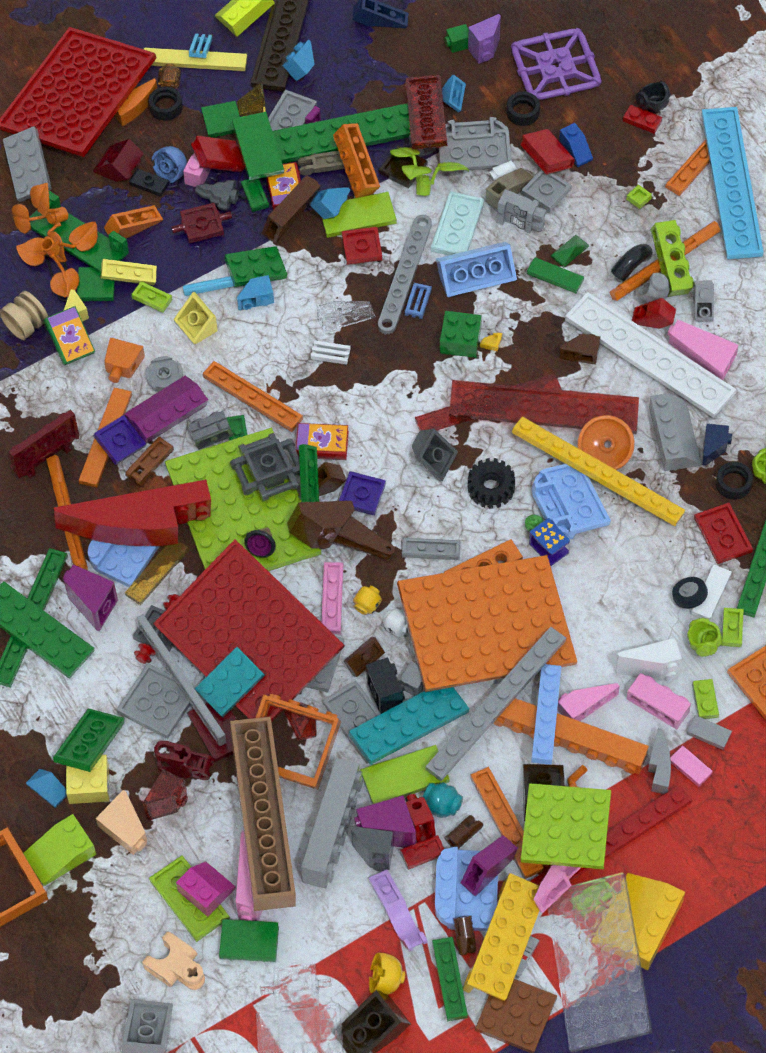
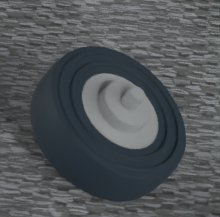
M698 577L684 578L677 582L672 590L675 603L685 609L701 605L708 595L705 582Z

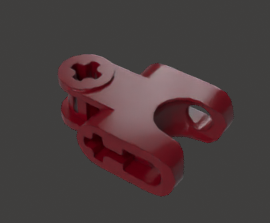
M161 740L154 747V754L158 759L157 768L160 772L180 778L210 779V767L215 765L216 762L214 757L204 753L193 752L185 745ZM161 748H168L170 752L162 754L159 750ZM165 762L170 766L164 767L162 766V763Z

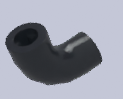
M639 244L632 247L611 269L612 274L618 279L625 281L637 266L651 259L653 255L652 248L648 244Z

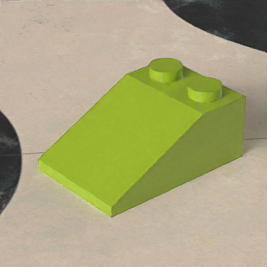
M72 814L55 824L23 854L42 885L46 886L94 857L96 851L93 843Z

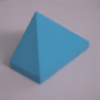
M452 75L437 97L457 112H460L466 83Z
M39 769L26 782L27 786L54 808L67 797L65 787L52 772Z

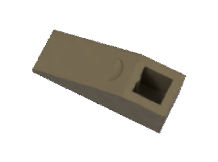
M519 168L497 178L486 188L485 202L498 210V202L505 189L519 194L534 176L523 168Z

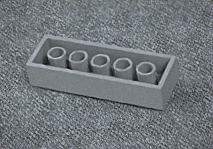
M340 758L335 759L301 865L302 881L305 884L326 889L328 882L332 883L334 877L333 866L338 864L340 858L339 847L344 845L346 834H344L345 828L350 826L352 818L350 816L351 809L354 810L356 807V793L361 791L363 784L359 763Z

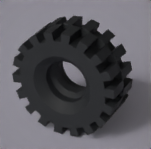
M486 458L484 463L480 460L478 461V466L474 464L468 476V493H470V498H474V502L477 505L481 502V507L485 508L486 505H489V509H493V505H496L497 508L501 507L502 502L506 505L508 499L511 500L515 492V473L513 470L511 471V466L509 464L505 466V461L503 460L499 463L497 458H494V461ZM495 480L499 483V486L490 489L484 486V482Z

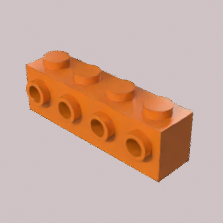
M358 123L343 124L333 136L350 181L351 189L355 198L372 195L380 188V184Z

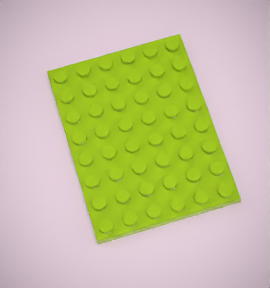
M272 427L165 461L173 485L207 480L211 496V517L205 520H191L187 522L204 569L234 539L246 549L244 539L247 533L268 527L276 544L275 552L266 558L252 556L268 571L321 555V549L309 547L289 532L287 522L298 502H301L297 489L287 490L269 497V500L262 501L258 490H255L250 495L243 494L240 480L235 470L231 468L230 462L242 456L238 446L241 444L247 445L268 437L269 434L274 433ZM242 465L241 467L248 482H254L247 465ZM285 479L284 483L290 482L289 479Z

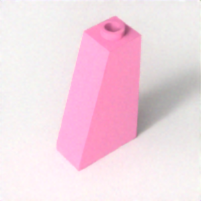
M677 320L675 325H671L667 335L670 336V345L721 380L725 378L737 356L738 344L681 320Z

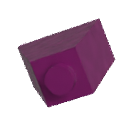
M502 835L472 857L461 884L474 896H477L513 860L518 848Z

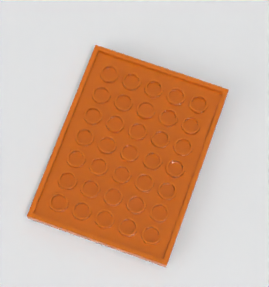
M547 555L405 579L397 582L425 692L505 678L550 627L565 636L566 642L546 664L561 667L577 664L576 654Z

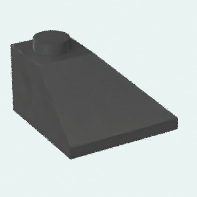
M434 428L419 431L412 444L415 458L440 482L443 481L458 451Z

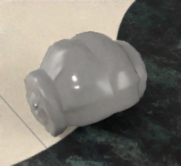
M653 273L650 281L645 286L637 289V299L642 304L660 298L665 299L670 290L667 277L661 273Z

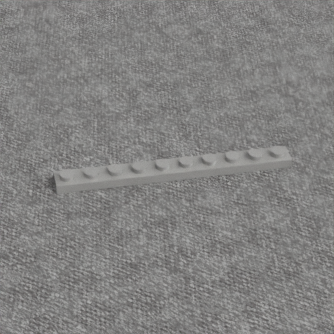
M550 627L426 765V770L442 781L566 642V637Z

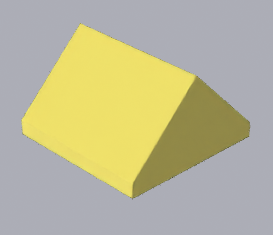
M192 292L173 320L193 344H197L218 330L216 316L195 292Z

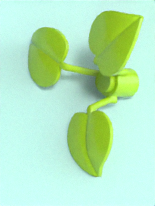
M411 147L390 150V154L394 156H410L413 159L414 165L402 166V171L410 180L416 177L417 195H430L431 185L434 184L437 172L440 170H466L469 172V169L460 163L442 162L437 164L438 167L435 168L432 178L429 179V176L424 174L431 173L432 169L425 166H417L415 155L420 154L419 150Z

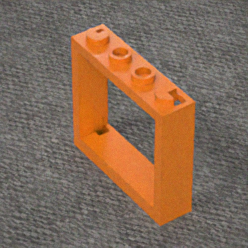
M263 695L256 718L266 717L271 705L332 725L314 778L278 767L279 778L318 790L341 724L340 719L337 718L338 715L326 711V714L320 713L318 708L307 705V708L301 707L299 702L291 699L286 702L281 700V697L278 695Z
M8 827L0 831V847L5 844L7 845L35 894L0 913V927L49 900L45 889Z

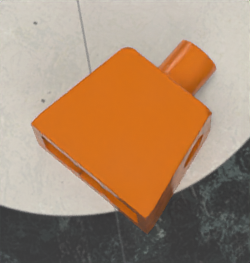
M110 337L105 357L106 372L110 373L108 379L118 383L121 376L131 378L145 357L144 347Z

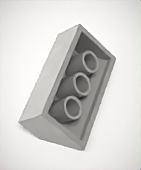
M670 393L650 396L649 410L664 471L702 466L686 400Z

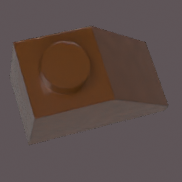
M580 334L561 345L560 359L596 365L601 336Z
M324 462L318 467L319 496L336 491L347 481L341 465Z

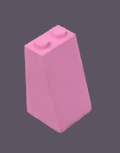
M242 830L236 892L237 913L240 920L259 921L263 910L254 911L245 839Z

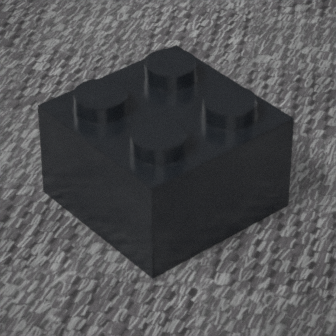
M388 657L366 665V682L380 714L403 703V700H405L403 682L397 679L396 666L394 663H390Z

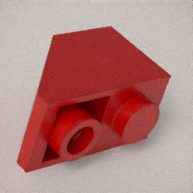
M663 298L635 307L632 321L640 326L661 329L673 324L676 308Z

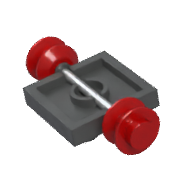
M179 595L167 596L169 602L163 603L165 610L170 607ZM151 605L145 617L170 652L174 644L153 624L165 610ZM138 627L133 635V640L140 642L138 645L140 651H134L135 658L143 664L151 663L150 655L155 656L156 652Z

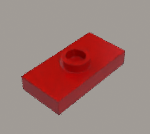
M436 835L400 849V852L409 870L439 858L444 847L439 836Z

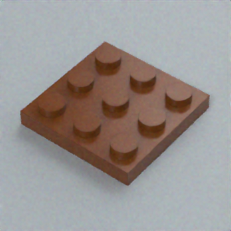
M514 979L505 1001L489 995L475 1031L529 1053H535L557 1000V995Z

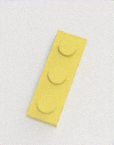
M103 259L101 263V279L140 283L142 281L148 285H155L157 266Z

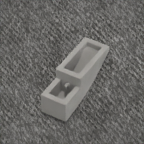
M658 728L648 772L655 773L651 791L666 794L671 775V760L664 732L661 728Z

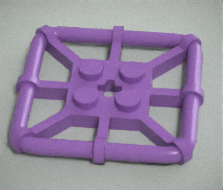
M568 29L550 34L546 32L541 36L512 43L511 48L518 68L517 73L522 78L526 92H530L539 100L561 95L569 96L570 93L600 86L602 81L594 60L595 56L591 52L581 29ZM572 36L565 47L552 48L550 40ZM579 38L584 55L572 58L570 50ZM544 42L547 51L536 53L523 46ZM520 54L535 60L537 66L524 67ZM588 62L593 77L578 71L575 65ZM557 63L559 64V67H556L552 64ZM540 73L542 81L533 90L528 75ZM577 78L586 83L568 87L565 80ZM559 81L560 89L542 92L548 83Z

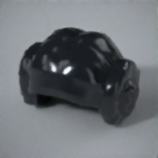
M659 81L642 87L635 98L641 109L659 112L669 104L671 93L668 85L663 81Z

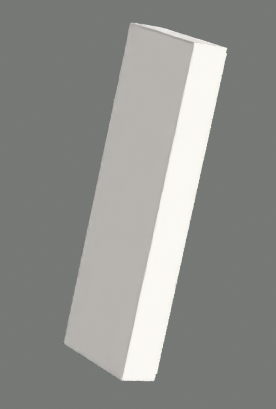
M713 565L705 582L708 589L707 598L701 605L693 608L692 615L699 618H707L710 621L732 571Z

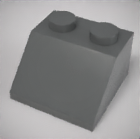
M352 826L353 847L366 864L376 871L390 870L393 853V832Z

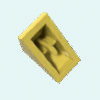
M71 289L64 310L76 306L83 322L89 319L87 308L76 291Z

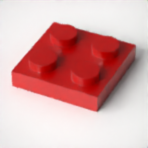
M377 227L342 231L347 265L383 260Z

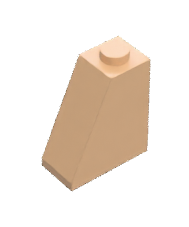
M122 790L98 815L96 821L100 829L134 855L146 846L147 837L127 792Z

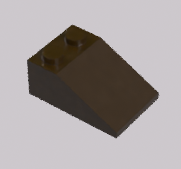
M523 764L524 821L529 784L565 786L563 765Z
M376 990L332 1034L347 1053H376L395 1040L411 1023L389 995Z

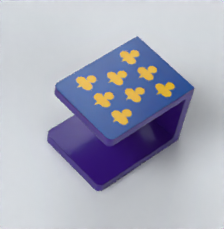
M550 518L529 532V545L540 556L547 555L550 566L569 554V550L565 546L570 543V539Z

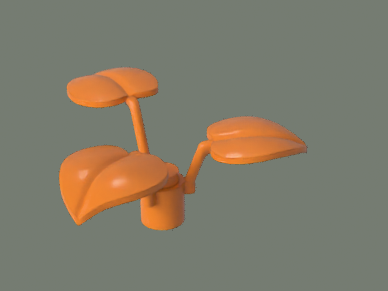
M48 183L33 186L30 190L31 202L42 215L30 218L28 209L24 205H14L12 207V214L17 229L21 233H28L31 229L30 221L47 218L50 224L55 225L47 232L48 236L44 238L50 237L55 242L57 240L62 242L59 234L53 231L61 226L60 222L68 220L66 208L49 209ZM59 245L60 252L56 257L59 262H66L64 246Z
M89 222L74 229L69 236V241L72 245L62 243L59 240L55 242L50 237L44 239L33 238L16 246L18 254L30 266L42 264L45 255L52 257L61 272L56 273L52 277L50 282L51 289L56 295L66 298L69 296L71 289L76 291L79 285V275L73 268L64 270L56 257L60 252L59 245L69 248L77 247L82 252L90 250L97 242L96 222Z

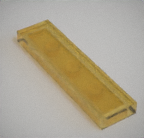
M179 541L175 545H166L128 588L125 596L141 606L189 551L188 547Z

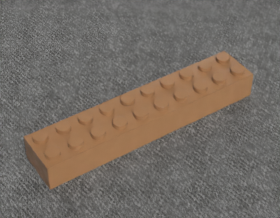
M271 717L230 721L254 911L296 907V892Z

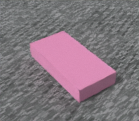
M684 746L670 757L671 764L698 787L713 773L710 768Z

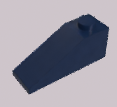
M359 0L353 7L352 20L366 26L407 28L409 13L377 0Z

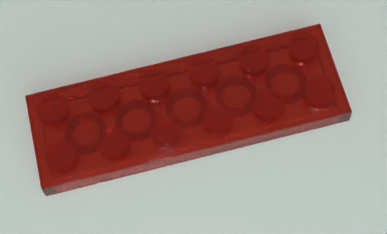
M440 75L406 78L412 150L448 146Z

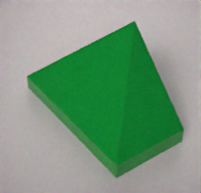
M575 235L551 254V258L564 268L586 250L589 244L578 235Z

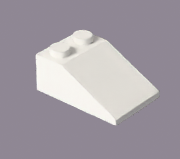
M675 638L618 652L616 673L638 677L642 673L645 676H651L657 681L674 680L680 674L682 657Z

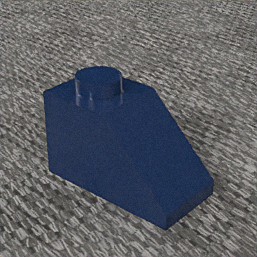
M706 424L702 465L706 466L726 452L727 444L731 445L732 433H729V426Z

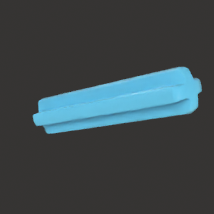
M231 276L184 285L183 292L185 296H188L192 292L198 294L233 287L234 284Z

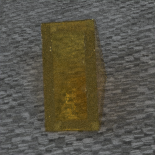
M259 83L237 101L240 116L266 112L262 83Z

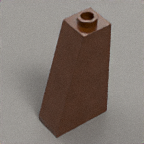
M306 175L268 215L262 234L276 244L311 203L317 192H319L321 185L315 179Z

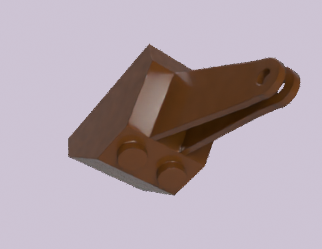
M352 501L298 502L287 522L289 532L311 548L327 549L333 543H337L383 559H390L395 552L392 544L352 517L355 511Z

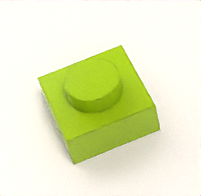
M637 185L627 195L626 200L641 209L652 199V194L640 185Z

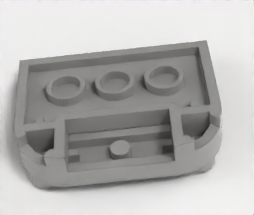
M490 117L487 121L455 123L454 120H450L438 132L440 163L456 162L464 165L469 170L492 169L511 160L508 127L496 120L495 117Z

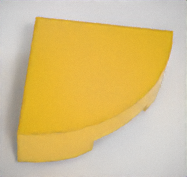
M493 333V335L484 337L480 342V347L498 352L503 333Z

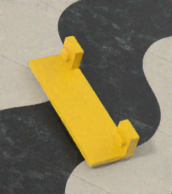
M509 873L505 878L497 897L499 901L474 966L468 972L463 985V991L470 993L475 988L500 1000L505 1001L507 999L539 913V909L533 900L539 885L512 873Z

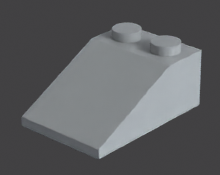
M131 999L122 1041V1053H166L173 1004Z

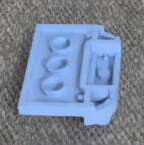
M567 464L543 469L536 476L531 488L532 495L544 519L550 518L569 539L574 538L577 533L610 524L611 520L588 476Z
M92 540L88 547V556L96 572L132 589L160 546L117 545Z
M458 847L444 849L437 860L435 915L448 929L455 930L453 918L472 915L473 931H487L497 906L498 875L477 896H474L461 884L472 857L480 851L458 850Z

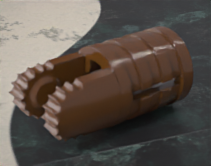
M469 815L454 830L447 834L445 839L451 847H458L459 849L483 828V823L479 820L474 822L475 818Z
M472 915L453 918L459 954L463 956L467 953H474L476 951V942L473 932Z

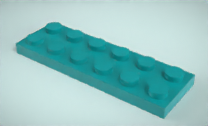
M454 687L429 692L423 691L351 729L348 735L368 763L372 765L469 713L470 708Z

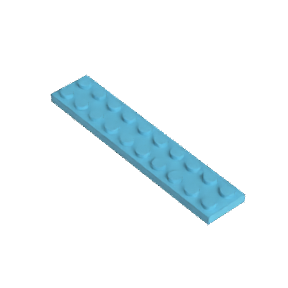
M737 107L702 109L701 114L727 259L763 257V246Z

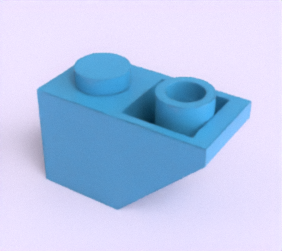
M309 39L304 43L299 42L293 48L295 51L286 56L287 61L283 64V67L296 81L305 76L315 65Z
M347 187L319 191L310 206L323 219L334 218L339 214L341 205L347 200L350 189Z
M269 275L250 279L237 296L238 310H248L253 307L267 306L274 303V294Z

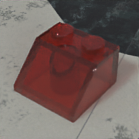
M164 769L162 770L143 801L146 819L153 820L177 813L181 807L186 805L188 796L184 779Z

